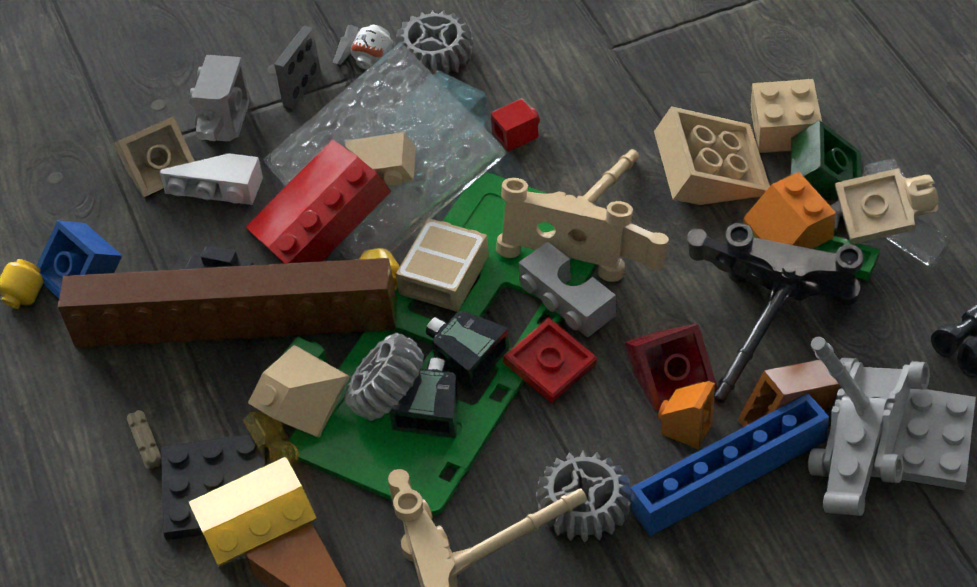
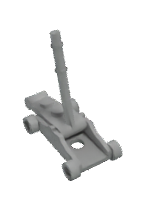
M815 337L811 341V347L815 351L816 357L824 363L829 375L836 379L842 389L838 390V399L831 412V429L826 449L813 448L811 450L808 461L809 472L811 476L827 477L829 475L828 488L823 499V508L826 513L862 516L865 509V496L870 477H881L883 482L899 483L902 479V456L892 454L910 389H927L930 378L929 365L927 362L912 361L910 365H904L903 369L863 367V364L856 358H841L839 360L834 353L833 347L824 338Z

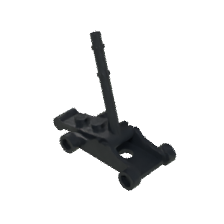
M744 223L732 224L727 229V244L707 237V234L702 229H693L688 233L689 256L693 260H706L713 263L719 270L728 272L729 278L736 283L750 282L772 291L770 300L742 347L737 350L738 354L726 374L719 380L720 384L714 392V399L720 403H724L731 390H734L735 383L748 361L752 360L754 351L788 297L795 296L794 300L802 301L814 295L834 296L835 300L843 305L854 304L860 297V284L855 278L856 273L863 265V253L857 246L844 245L834 254L754 238L751 228Z

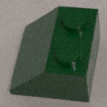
M819 120L791 137V175L800 172L824 200H839L835 183L862 177L861 151Z

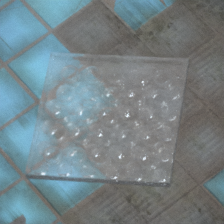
M400 41L263 160L286 186L332 139L345 147V143L348 140L405 132L416 147L414 180L402 182L399 185L386 184L391 190L390 194L337 246V249L347 260H358L369 249L383 248L392 253L420 229L428 218L434 217L507 153L491 134Z

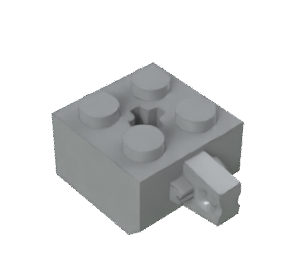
M206 55L203 66L198 68L195 88H191L189 94V103L191 106H194L198 140L231 141L239 136L251 100L241 57Z

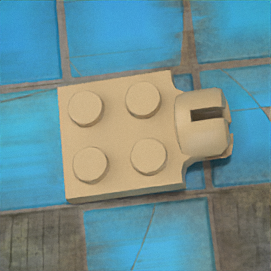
M897 168L835 183L851 245L915 230V218L938 210V194L936 188L932 185L934 184L930 175L905 178L901 175L900 169Z

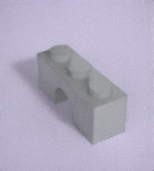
M548 241L519 262V281L523 289L530 294L536 295L542 300L548 310L557 312L565 319L569 327L573 330H579L587 338L616 316V295L592 277L584 284L578 286L566 285L571 280L570 259Z

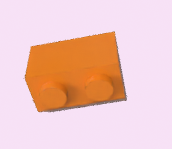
M797 172L773 183L743 218V223L751 228L756 238L812 249L833 239L836 212L802 174Z

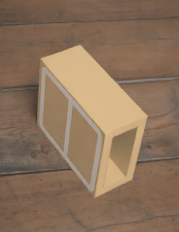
M428 218L396 273L399 294L458 312L489 256L487 235L476 230H468L451 225L448 222H440Z

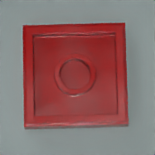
M547 318L503 356V363L550 403H553L597 364L598 357L554 321Z

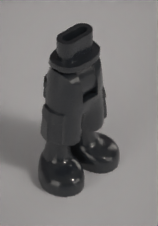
M977 305L961 316V323L941 326L931 335V343L935 351L943 357H950L958 351L957 361L960 369L964 374L973 378L977 377ZM968 336H971V337H972V338H970V339H968L967 341L964 342V340H965Z

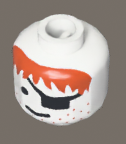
M378 25L361 28L351 46V54L356 60V64L365 70H371L372 67H383L393 49L390 33Z

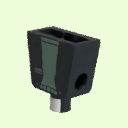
M465 311L458 312L448 323L435 317L428 323L426 328V335L433 338L434 358L446 361L448 363L447 372L454 373L457 380L469 390H472L510 349L507 327Z
M432 358L428 362L427 369L419 370V376L415 378L413 386L408 389L406 396H403L399 400L398 405H394L389 412L392 430L456 438L458 414L457 378L454 373L447 372L448 363L440 358Z

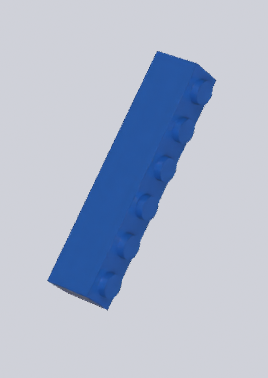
M807 393L632 486L631 512L649 536H652L825 442L829 416Z

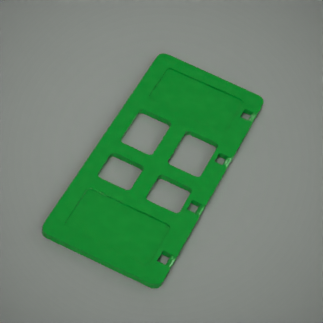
M489 172L478 173L472 178L443 219L444 222H448L451 225L468 230H476L487 235L489 256L478 275L480 279L458 311H465L481 318L504 287H509L538 298L533 293L526 292L519 281V262L535 250L522 247L520 255L513 258L503 257L496 251L497 237L503 233L506 201L502 199L501 191L502 182L506 178ZM528 186L527 192L548 194ZM548 222L538 224L539 229L543 233L555 230L554 226ZM569 258L571 280L566 285L578 286L584 284L590 279L598 264ZM397 288L396 330H384L381 332L365 331L338 370L351 377L354 375L356 367L361 364L363 358L369 354L370 349H374L378 342L384 341L387 336L396 332L432 345L433 338L426 335L427 325L432 319L409 311L416 299L400 295ZM542 302L515 346L540 325L545 314L554 317L552 321L557 325L564 318L557 312L548 310ZM433 349L424 360L421 369H427L429 360L434 358ZM502 357L492 367V369L498 372L477 404L470 405L458 400L456 438L392 430L389 413H384L381 418L372 421L358 416L346 404L344 399L345 386L321 436L316 437L296 429L287 442L288 453L290 457L391 501L388 476L394 470H405L409 474L411 489L420 493L422 499L427 502L432 516H436L446 508L456 492L460 481L465 473H468L507 411L511 400L517 395L525 381L503 363ZM498 388L507 391L501 402L492 399ZM448 466L457 470L450 482L441 479Z

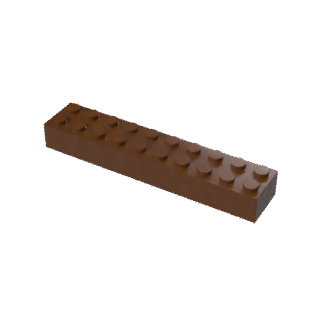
M389 258L63 276L58 309L75 347L122 346L139 343L155 344L158 342H188L196 340L217 341L233 338L251 339L254 337H284L327 333L347 334L351 332L396 330L397 295Z

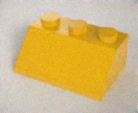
M286 457L189 502L218 567L246 554L245 552L309 522L312 523L317 519L303 487Z

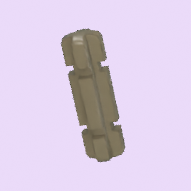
M137 410L135 413H129L127 421L145 468L152 470L155 467H160L162 465V457L144 412Z

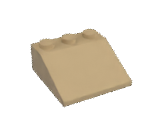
M671 106L654 131L673 200L704 205L761 197L770 187L750 124Z

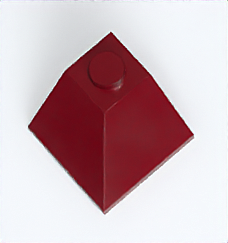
M699 324L657 331L625 342L634 374L654 410L660 409L664 400L669 401L676 389L707 381L715 383V389H717Z

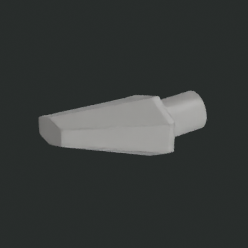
M347 25L345 35L341 37L332 63L341 65L350 55L351 46L356 38L358 27Z

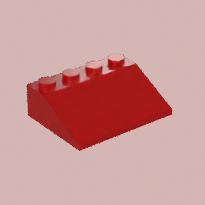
M332 139L245 228L283 264L322 262L390 194L391 190L381 177L364 161Z

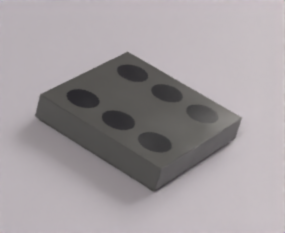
M305 25L274 63L282 104L290 109L295 106L321 71L314 30Z

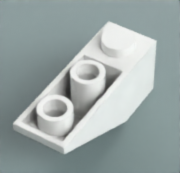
M237 154L220 155L161 169L160 171L166 194L250 205L253 204L263 179L258 157Z

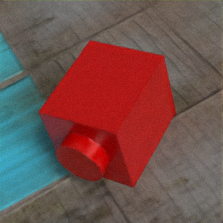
M522 98L491 112L492 134L507 152L539 138L538 124L540 123V117L535 108H530Z

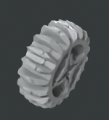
M432 10L431 14L425 15L421 12L420 17L411 16L409 22H402L401 29L397 30L394 43L397 59L403 65L404 70H410L413 76L421 73L423 78L433 75L435 79L440 74L447 77L450 71L458 73L459 66H466L467 60L471 59L472 46H474L469 25H466L463 18H457L455 13L446 15L444 10L440 14Z
M395 333L387 336L384 341L378 342L374 349H370L369 354L356 367L354 375L350 377V383L346 386L344 399L354 413L372 421L381 418L384 413H389L394 405H398L399 400L406 396L408 389L413 386V382L419 376V370L423 365L424 354L416 346L417 343L409 337L406 338L403 334Z
M583 450L580 457L574 458L569 452L566 457L567 461L564 462L556 458L554 467L546 466L544 477H540L536 492L538 511L558 501L561 496H567L580 488L587 497V501L573 508V511L566 512L546 523L547 527L554 526L557 536L567 532V537L570 541L576 535H581L584 542L587 541L588 535H594L600 540L602 531L612 535L615 525H623L625 521L624 515H628L630 512V481L627 475H623L621 465L613 466L611 457L601 461L598 452L593 457H587Z

